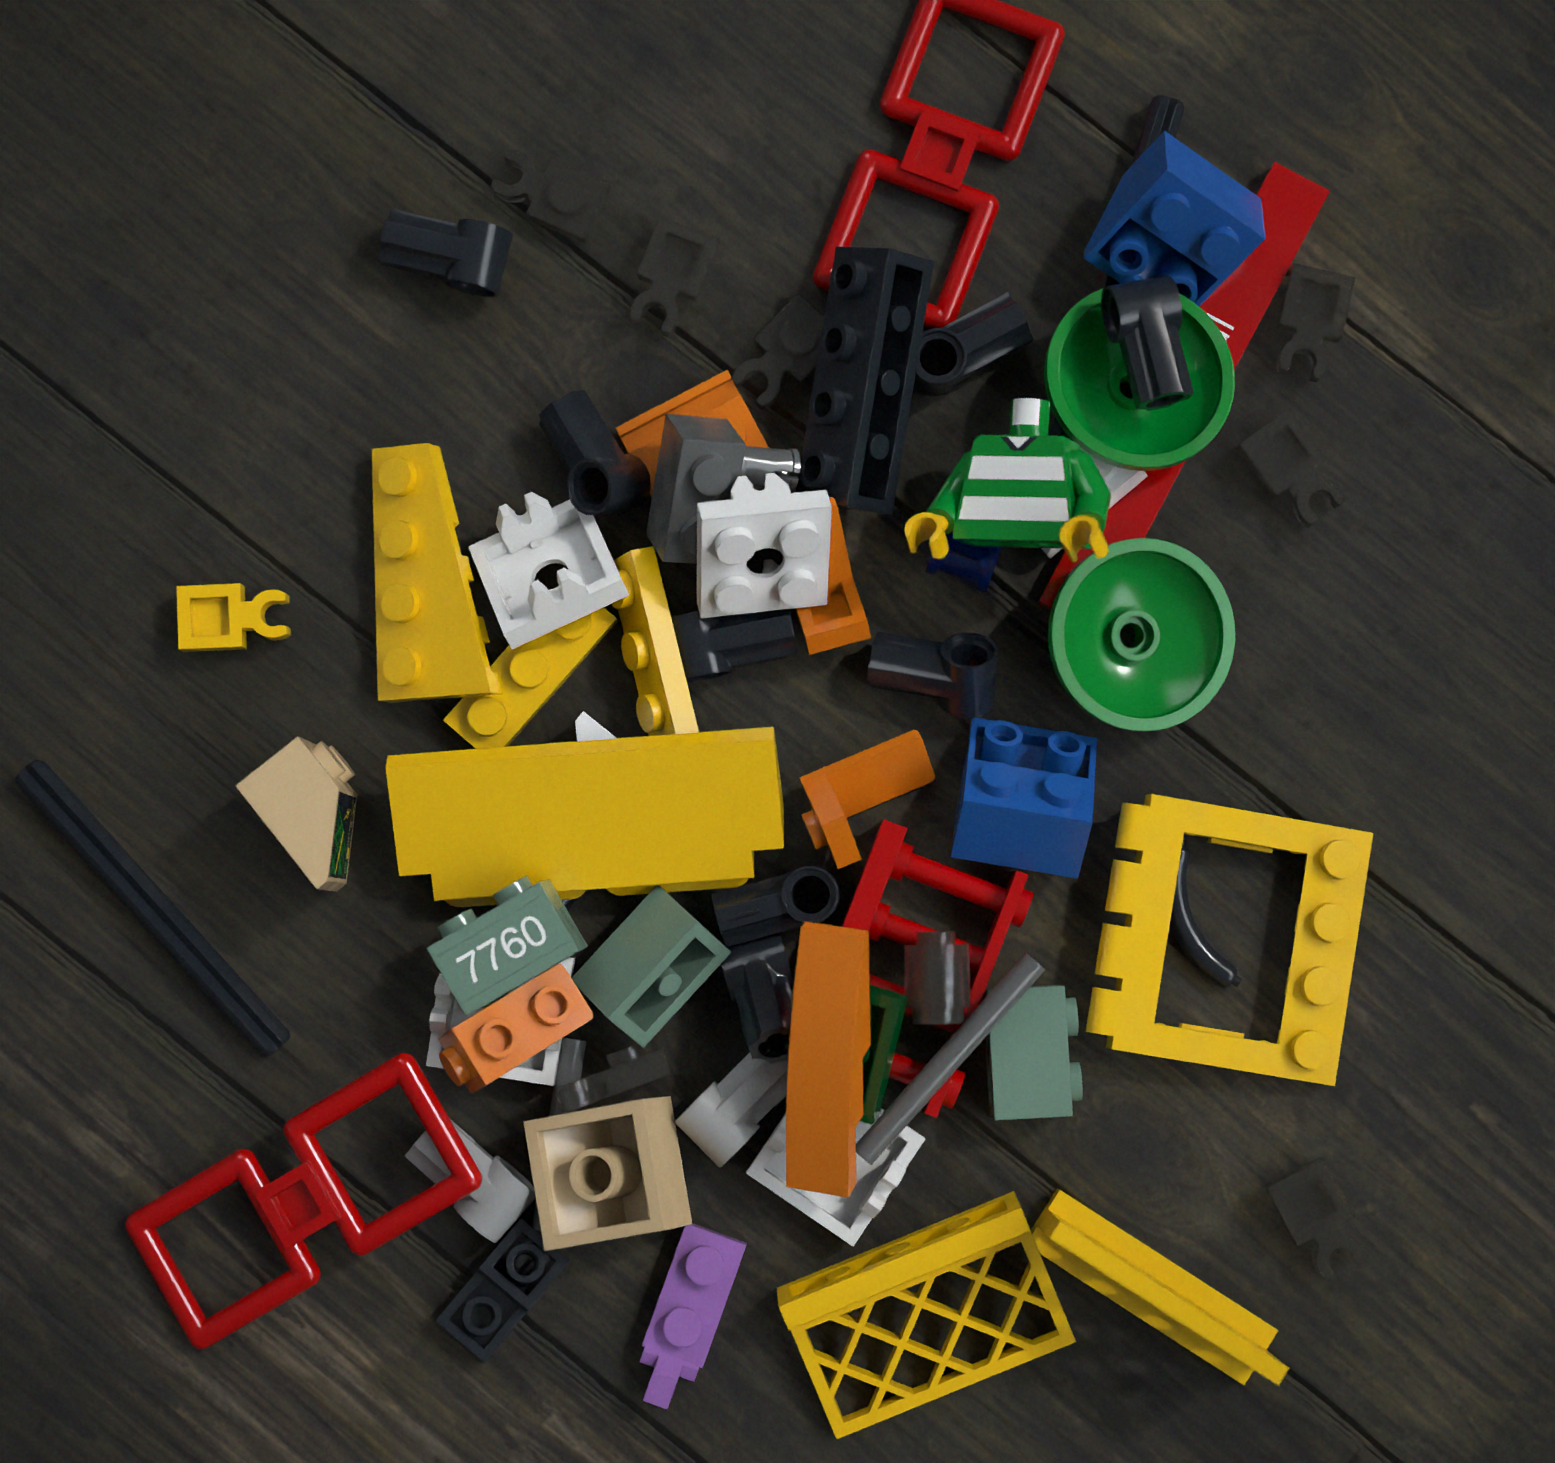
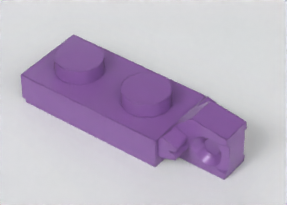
M693 1223L684 1227L642 1344L645 1348L640 1362L654 1367L643 1401L668 1409L678 1378L682 1377L693 1382L695 1381L699 1367L703 1368L747 1243Z

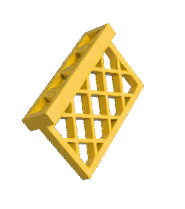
M1058 1188L1056 1189L1031 1229L1039 1253L1239 1383L1245 1385L1255 1370L1275 1384H1280L1289 1368L1267 1351L1279 1330Z
M1014 1191L777 1287L779 1309L788 1330L792 1332L836 1439L1076 1342ZM1017 1243H1022L1029 1262L1018 1286L987 1274L995 1252ZM981 1258L977 1269L966 1265ZM952 1271L972 1279L959 1310L927 1298L936 1276ZM1034 1276L1037 1279L1043 1296L1029 1290ZM921 1283L917 1293L907 1290V1288ZM982 1284L1014 1296L1001 1327L969 1315ZM891 1295L912 1304L899 1334L867 1322L875 1301ZM1024 1301L1049 1310L1057 1328L1032 1340L1011 1332ZM862 1307L857 1318L846 1314ZM922 1308L954 1321L941 1351L909 1339ZM829 1320L852 1328L840 1359L814 1349L806 1330ZM964 1325L995 1337L987 1358L971 1364L951 1356ZM861 1333L894 1345L882 1375L849 1363ZM1006 1342L1015 1345V1347L1002 1352ZM904 1350L936 1362L927 1383L911 1388L891 1380ZM821 1365L834 1370L829 1383ZM946 1366L956 1370L942 1376ZM844 1374L876 1386L868 1407L842 1416L834 1396ZM886 1391L896 1394L895 1396L882 1400Z

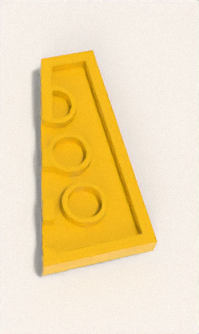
M429 443L372 449L378 701L404 702L503 694L498 673L491 672L484 644L489 643L484 618L476 614L469 582L474 581L468 556L461 555L455 531L459 520L440 447Z

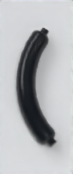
M1183 839L1170 928L1185 955L1207 978L1223 988L1229 987L1231 984L1238 987L1242 978L1237 976L1236 966L1213 949L1204 938L1193 918L1187 895V869L1190 851L1185 847L1186 840Z

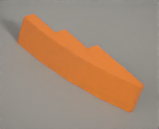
M804 922L800 930L792 1002L787 1075L786 1187L849 1198L857 1184L855 1128L864 1115L862 1059L871 1045L869 936L866 930Z

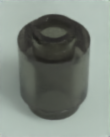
M956 931L916 932L917 945H904L905 995L908 996L906 1008H912V1024L964 1023V1007L971 1006L969 944H956Z

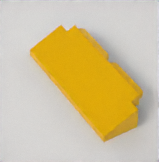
M774 727L387 755L386 776L399 876L431 874L434 901L445 900L454 907L498 905L493 895L525 876L529 878L532 885L550 879L561 900L576 899L581 897L585 890L607 889L614 895L625 896L649 894L657 885L666 892L736 888L744 885L748 878H754V851L784 849V803Z

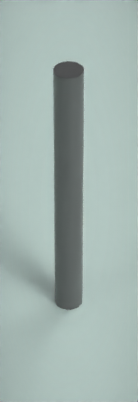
M1027 953L1021 957L856 1143V1153L870 1165L879 1158L1041 976L1045 969Z

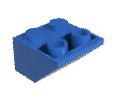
M1164 130L1123 174L1084 250V259L1119 283L1169 275L1176 283L1179 294L1200 306L1266 239L1262 200Z
M973 717L969 730L955 815L951 857L1078 879L1093 823L1097 738L1077 735L1068 731H1053L1017 725L1003 720L994 721Z

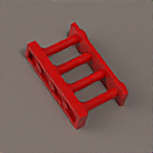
M883 819L841 927L868 931L869 939L878 942L881 936L973 972L960 1008L869 973L870 985L908 996L904 1015L951 1032L950 1038L980 1005L1009 926L1013 925L1021 928L1034 895V892L1024 889L1029 875L1018 870L1013 871L1006 888L913 853L914 846L903 842L908 828ZM904 876L995 911L996 914L983 948L890 913L891 906L880 902L888 879L891 878L900 882ZM895 1053L889 1078L908 1085L926 1064ZM956 1070L921 1110L925 1114L937 1118L942 1105L952 1109L962 1087L965 1072Z

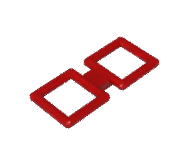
M1000 0L918 1L879 102L880 110L885 116L914 126L913 135L903 161L872 149L864 150L858 156L813 273V282L818 288L829 292L836 247L851 246L875 181L880 179L970 213L936 305L927 302L923 328L928 330L941 328L957 319L999 210V202L994 195L963 184V179L975 150L1005 161L1015 160L1020 155L1065 37V30L1060 23ZM943 7L1036 41L1002 132L908 97Z
M397 1054L290 1118L285 1123L283 1132L301 1165L273 1182L269 1181L252 1151L239 1149L127 1217L125 1229L194 1348L206 1349L316 1285L320 1280L321 1271L303 1239L333 1221L351 1252L358 1256H364L473 1193L481 1186L482 1174L417 1061L411 1054ZM399 1084L451 1175L366 1224L314 1134ZM239 1180L290 1270L206 1318L156 1228Z

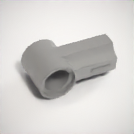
M749 1052L719 1084L714 1081L703 1091L674 1123L719 1168L722 1167L760 1128L757 1123L787 1095L788 1059L770 1064L767 1060L752 1059Z
M451 1120L482 1174L481 1186L473 1193L455 1202L453 1207L481 1235L493 1243H497L535 1200L534 1186L507 1161L499 1156L493 1158L470 1135ZM425 1131L413 1144L405 1157L436 1184L450 1176L451 1173Z

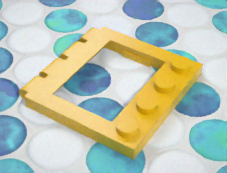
M1155 794L1145 795L1144 805L1122 803L1115 847L1137 851L1135 863L1121 860L1112 861L1105 911L1126 914L1125 927L1106 923L1102 924L1095 968L1096 975L1117 979L1115 991L1092 987L1085 1032L1107 1035L1106 1048L1335 1086L1373 833ZM1184 834L1208 838V843L1272 853L1274 849L1292 854L1306 855L1300 904H1298L1294 945L1291 964L1288 968L1284 994L1286 997L1277 1044L1266 1040L1245 1039L1244 1033L1179 1023V1027L1154 1023Z

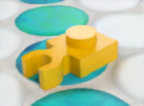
M241 583L177 586L178 650L182 652L247 649L246 631H256L270 640L286 639L291 636V629L284 625L269 626L265 621V612L273 604L290 603V596L280 590H266L255 596L252 601H245V586Z

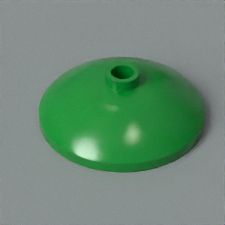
M1103 288L1080 300L1063 317L1052 335L1046 352L1044 364L1045 389L1051 409L1058 423L1066 434L1079 444L1085 452L1098 460L1119 468L1137 471L1160 470L1178 465L1192 458L1204 449L1218 434L1228 417L1234 398V365L1230 350L1221 331L1204 310L1180 294L1182 324L1178 333L1194 393L1188 400L1178 402L1167 408L1152 411L1136 409L1134 400L1127 398L1120 391L1119 384L1122 382L1129 383L1120 345L1110 341L1103 324L1101 313V293Z
M1136 538L1108 544L1109 551L1107 556L1097 558L1095 553L1092 552L1071 570L1061 584L1055 596L1048 623V645L1051 662L1068 696L1077 706L1094 719L1106 725L1129 731H1155L1170 728L1200 712L1218 693L1224 683L1235 649L1236 633L1232 607L1223 585L1214 572L1199 557L1185 548L1168 541L1150 538ZM1126 624L1130 625L1135 632V641L1129 648L1121 643L1119 636L1120 630Z

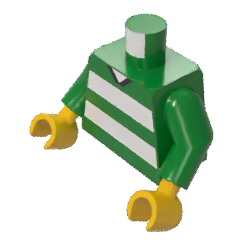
M1018 398L1011 400L1009 435L976 436L973 441L972 450L963 454L927 511L911 517L905 524L904 532L910 553L914 554L917 552V547L920 543L930 539L929 545L932 556L937 559L944 558L948 554L949 545L946 534L951 533L952 530L953 539L971 546L1065 549L1071 562L1077 561L1079 549H1091L1092 547L1096 557L1103 558L1107 556L1109 551L1102 533L1106 526L1111 492L1090 454L1082 451L1079 444L1063 436H1048L1050 401Z

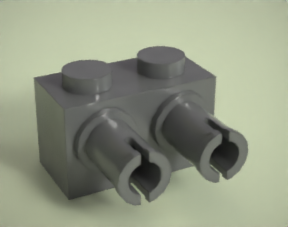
M666 414L646 535L663 562L697 564V503L731 500V489L738 476H746L752 485L765 486L766 474L775 473L789 485L790 490H794L799 479L796 476H790V472L800 473V454L795 448L776 449L746 446L728 419Z

